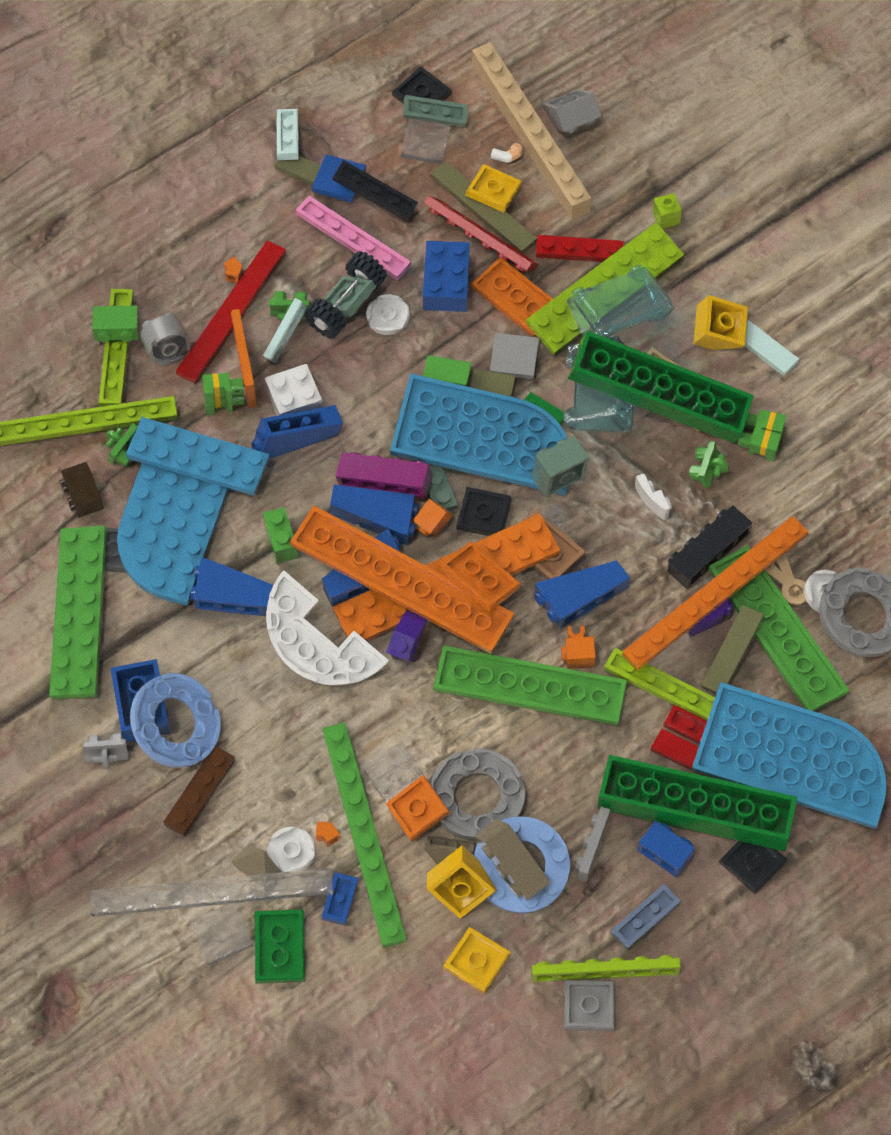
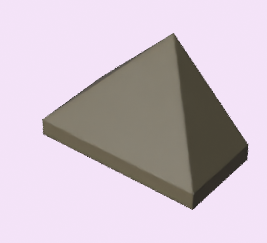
M427 836L424 850L438 865L461 845L473 854L475 842Z
M249 844L232 860V863L266 893L283 877L281 871L265 851Z

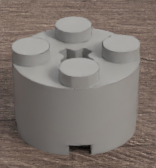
M167 313L153 320H147L142 324L143 329L140 339L153 363L159 362L160 365H170L181 360L186 350L189 352L191 341L180 319L175 314Z

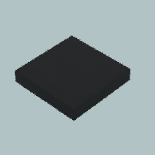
M422 66L392 91V96L402 104H404L405 95L444 101L452 94V90Z
M466 487L456 529L485 536H491L502 531L511 496Z
M738 841L719 860V863L754 894L787 862V858L776 849Z

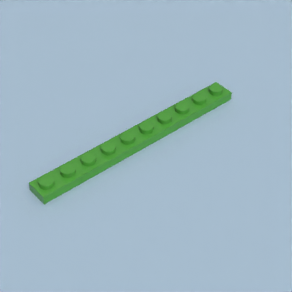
M346 723L322 728L382 947L386 948L405 943L406 936Z

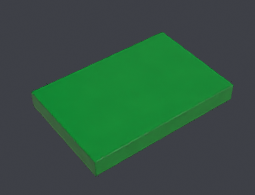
M304 910L255 911V983L305 982Z

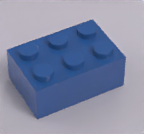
M426 241L423 310L467 312L470 242Z
M157 659L110 668L121 733L126 742L136 740L130 722L131 706L135 695L145 683L160 676ZM165 700L159 703L155 710L154 722L159 729L160 735L171 734Z

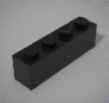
M733 505L728 510L723 509L712 524L707 523L696 538H690L680 552L676 551L669 557L667 572L688 589L708 571L709 565L721 560L751 533L753 522Z

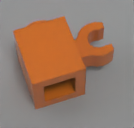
M583 625L580 626V633L574 634L572 627L568 626V638H566L565 647H561L562 661H566L567 669L595 667L594 636L584 637L585 627Z

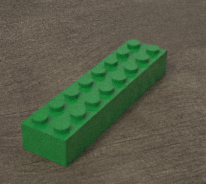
M588 330L580 341L568 379L731 443H735L742 435L754 397L750 393Z
M609 755L598 797L597 809L604 807L610 809V812L653 822L657 821L658 823L786 851L797 797Z

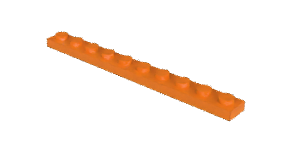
M793 516L790 517L623 650L622 656L639 671L808 535V530Z

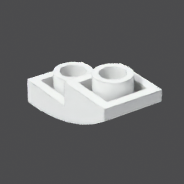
M645 474L636 476L635 488L643 502L658 517L667 520L669 510L672 508L669 498L664 497L662 490L655 491L651 480L648 481Z

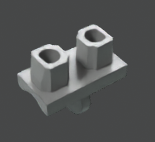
M114 733L110 736V740L103 741L101 736L89 735L87 742H83L86 763H102L103 769H109V762L128 760L126 739H123L122 733Z

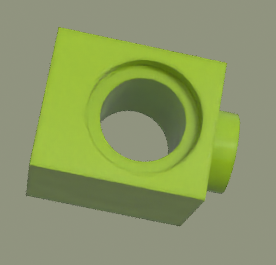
M675 193L654 198L652 213L659 226L665 229L679 225L682 209Z

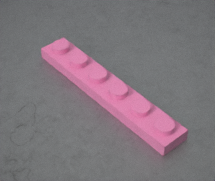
M308 196L296 209L297 216L354 253L357 251L367 252L368 256H374L373 259H377L379 264L384 266L383 269L386 270V274L398 281L411 267V261L311 196Z

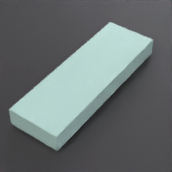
M298 109L277 110V160H298Z
M295 298L263 355L268 361L274 364L277 363L307 309V306L302 301Z
M747 321L745 347L781 375L785 376L798 364L799 358L752 322Z

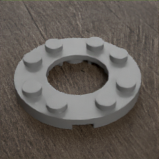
M853 568L835 576L824 589L819 604L821 623L828 636L840 648L857 656L878 657L891 652V578L884 573L881 575L870 571L869 568ZM866 593L877 598L886 612V622L883 628L871 634L853 629L847 623L843 613V606L848 597L852 594Z
M474 748V750L454 753L439 765L431 780V785L450 811V814L439 823L447 831L463 839L476 841L474 836L495 819L502 821L511 817H520L524 807L525 788L519 770L507 757L493 750ZM471 774H483L492 778L497 783L501 791V799L498 806L491 813L472 816L464 813L457 806L454 800V790L464 777Z

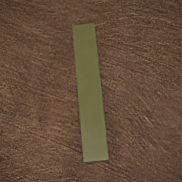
M447 161L431 173L433 180L509 245L521 253L526 252L537 242V238L506 211L503 213L465 196L471 181Z

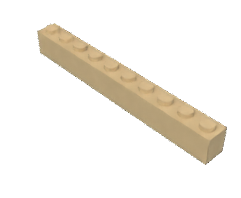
M489 42L473 49V68L570 220L572 221L590 213V195L492 43Z

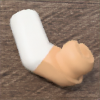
M514 143L511 149L506 152L493 148L491 159L510 163L521 157L522 146Z

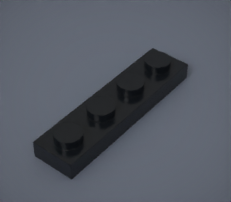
M345 160L341 162L332 179L408 222L418 204L417 201Z

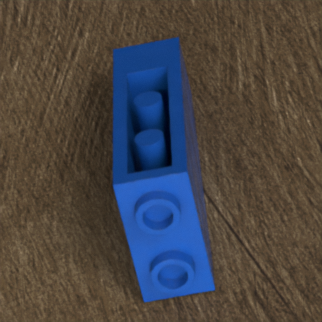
M336 405L262 418L256 429L254 440L251 442V447L253 450L269 454V458L272 459L338 436L343 421Z
M342 485L333 486L330 502L331 515L355 525L359 524L360 527L377 534H381L389 529L391 535L396 536L399 543L403 545H408L409 538L414 537L415 524L412 523L413 517L417 516L419 504L415 503V495Z
M389 529L375 537V539L399 551V541L396 536L391 535ZM332 570L322 578L323 590L332 607L371 590L336 570Z
M201 558L200 566L195 568L197 584L191 590V600H194L196 609L266 617L269 595L273 584L212 560Z
M616 560L540 581L535 584L534 598L539 606L543 605L550 621L553 624L557 623L561 629L628 589L630 577Z

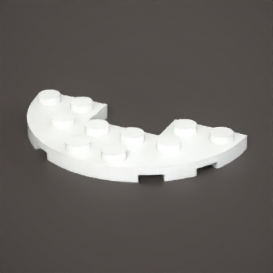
M283 570L270 592L266 621L270 640L275 651L292 671L314 683L343 686L368 679L389 663L387 658L355 631L338 648L304 618L317 605L319 600Z

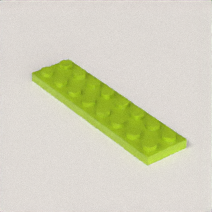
M656 222L527 318L525 323L554 355L684 256V253Z

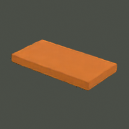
M501 257L471 283V288L531 337H537L525 321L553 300L552 297Z
M237 309L231 312L234 337L248 407L254 408L257 407L254 381L240 310Z

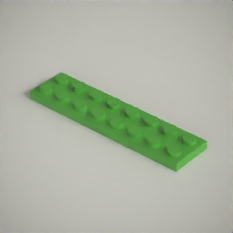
M105 526L60 528L49 693L52 700L97 697L107 541V529Z
M747 545L709 565L708 571L713 578L750 550L749 546ZM765 570L730 597V602L733 603V607L738 613L744 605L764 614V619L754 637L803 708L817 712L849 693L848 687Z
M443 645L434 683V691L618 726L627 680Z

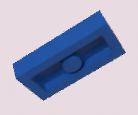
M334 873L323 910L322 920L346 926L358 885L357 877Z

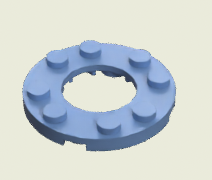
M178 673L163 674L145 683L135 695L130 712L133 735L145 754L157 763L173 768L188 767L207 757L218 741L221 726L219 710L215 708L210 698L212 696L210 692L197 680ZM171 698L180 700L192 711L195 727L192 736L186 742H169L160 735L154 718L155 710L163 700Z
M531 817L504 819L502 822L511 826L521 842L533 844L542 852L545 859L544 874L550 883L529 900L521 896L517 898L509 888L510 884L496 870V864L485 855L481 845L478 843L474 856L480 861L496 888V891L486 899L502 910L518 914L542 910L559 897L567 883L570 871L567 847L561 836L543 821Z

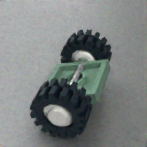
M357 251L345 265V270H347V274L351 275V277L343 276L323 300L321 298L316 299L305 311L307 322L311 323L310 326L312 328H316V332H321L322 336L325 337L326 335L329 339L336 338L347 324L345 317L354 315L360 305L369 298L371 292L375 291L386 279L387 272L383 269L384 266L380 265L377 259L374 260V256H368L367 252Z

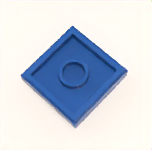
M326 154L311 187L312 192L352 203L356 193L332 179L343 160L366 172V165Z

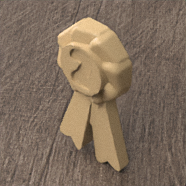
M783 555L782 558L775 561L778 568L772 563L770 568L765 571L771 579L783 586L781 593L789 605L801 606L806 602L804 596V585L806 582L794 578L787 556Z

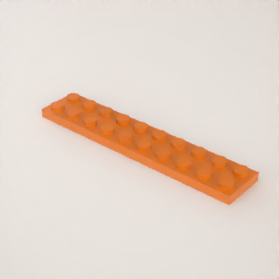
M314 505L290 541V546L492 654L514 617L513 612L500 605L488 612L448 577Z
M540 513L474 543L512 576L560 554V549ZM455 552L446 555L438 560H435L427 564L426 566L446 576L439 570V565L447 558H449L451 555H453ZM369 590L333 607V611L346 637L348 638L355 631L367 642L395 630L405 611L412 612L373 590Z

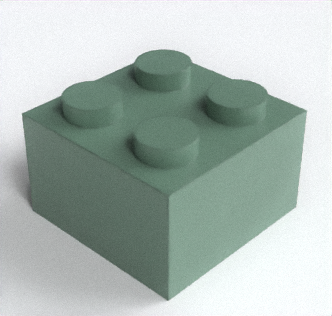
M575 436L570 439L564 438L556 446L550 449L544 448L536 454L531 477L546 498L583 479L589 456Z

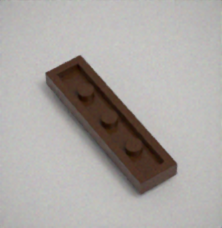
M215 746L163 821L164 826L185 836L234 763L235 756Z

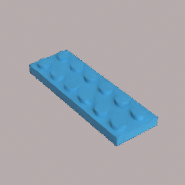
M144 417L141 418L126 452L127 459L255 496L270 459L267 453Z

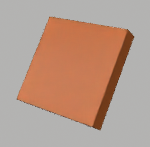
M424 775L386 803L412 842L450 814V811Z

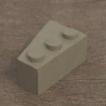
M495 819L474 836L481 845L485 855L496 864L495 868L498 873L510 882L509 888L517 898L521 896L529 900L550 883L509 824Z

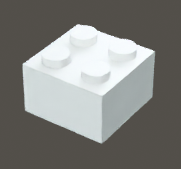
M307 364L265 377L266 391L276 416L323 407L321 396Z

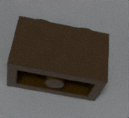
M87 461L61 470L63 479L59 481L64 493H69L70 498H67L68 505L71 511H76L78 518L104 509L101 496Z

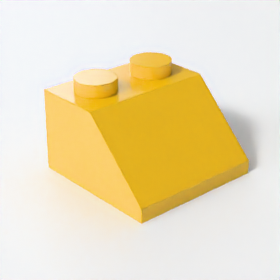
M708 295L696 306L693 344L711 350L743 348L746 338L748 307Z
M463 845L427 873V890L460 919L496 891L480 861Z

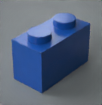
M655 821L639 841L637 851L677 878L693 858L695 847L687 838H680L674 834L668 825Z

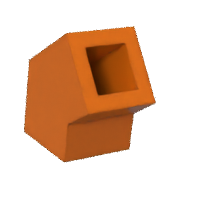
M234 256L224 262L223 265L226 281L237 283L243 275V268Z
M317 822L316 841H323L329 847L341 840L340 834L332 822Z

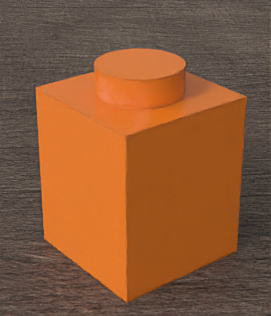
M429 499L413 521L419 525L417 529L424 535L438 536L453 514L438 502Z

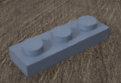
M663 884L611 930V934L628 951L680 905L681 900Z

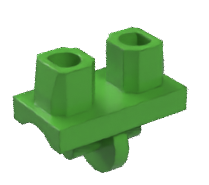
M275 291L273 299H269L270 316H278V320H283L294 300H286L287 295L285 292ZM305 292L295 293V298L302 301L308 309L310 306L307 294Z
M134 423L122 437L121 435L124 431L121 428H118L116 432L108 430L105 434L109 440L105 445L110 449L115 445L109 453L110 457L107 460L112 465L116 461L126 467L131 461L126 458V448L130 445L138 427Z
M709 441L708 447H697L695 458L697 462H702V465H692L689 471L691 479L701 481L704 488H710L714 476L719 477L720 473H725L729 469V464L724 461L725 456L716 449V442Z

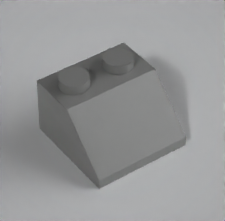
M582 89L574 90L542 104L544 111L556 130L565 132V134L576 131L580 125H591L596 122L595 119L602 117L595 94Z

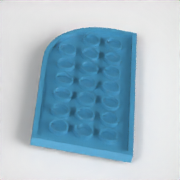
M410 373L390 455L539 489L531 477L536 454L544 448L550 449L556 446L560 440L568 439V437L554 417L533 403ZM568 486L555 493L566 496Z
M144 463L141 464L121 518L117 535L121 563L128 576L136 585L157 598L188 606L192 587L195 586L197 581L195 579V568L200 566L201 558H205L229 488Z
M720 682L692 766V771L720 780L796 796V804L876 829L886 796V776L878 752L860 731L839 719Z

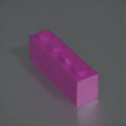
M342 452L335 475L338 484L342 486L413 494L417 498L426 499L432 479L429 464L422 461L410 462L400 458L388 459L378 455L366 456L357 452Z

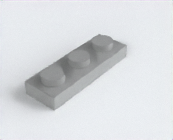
M601 807L599 814L594 813L590 824V827L593 828L591 836L586 835L583 848L586 849L584 857L579 856L575 870H578L579 880L585 882L588 880L609 820L610 809Z

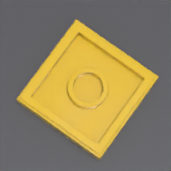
M483 164L466 190L465 196L504 213L521 187L522 181Z
M469 927L443 965V969L485 994L510 957L511 952Z

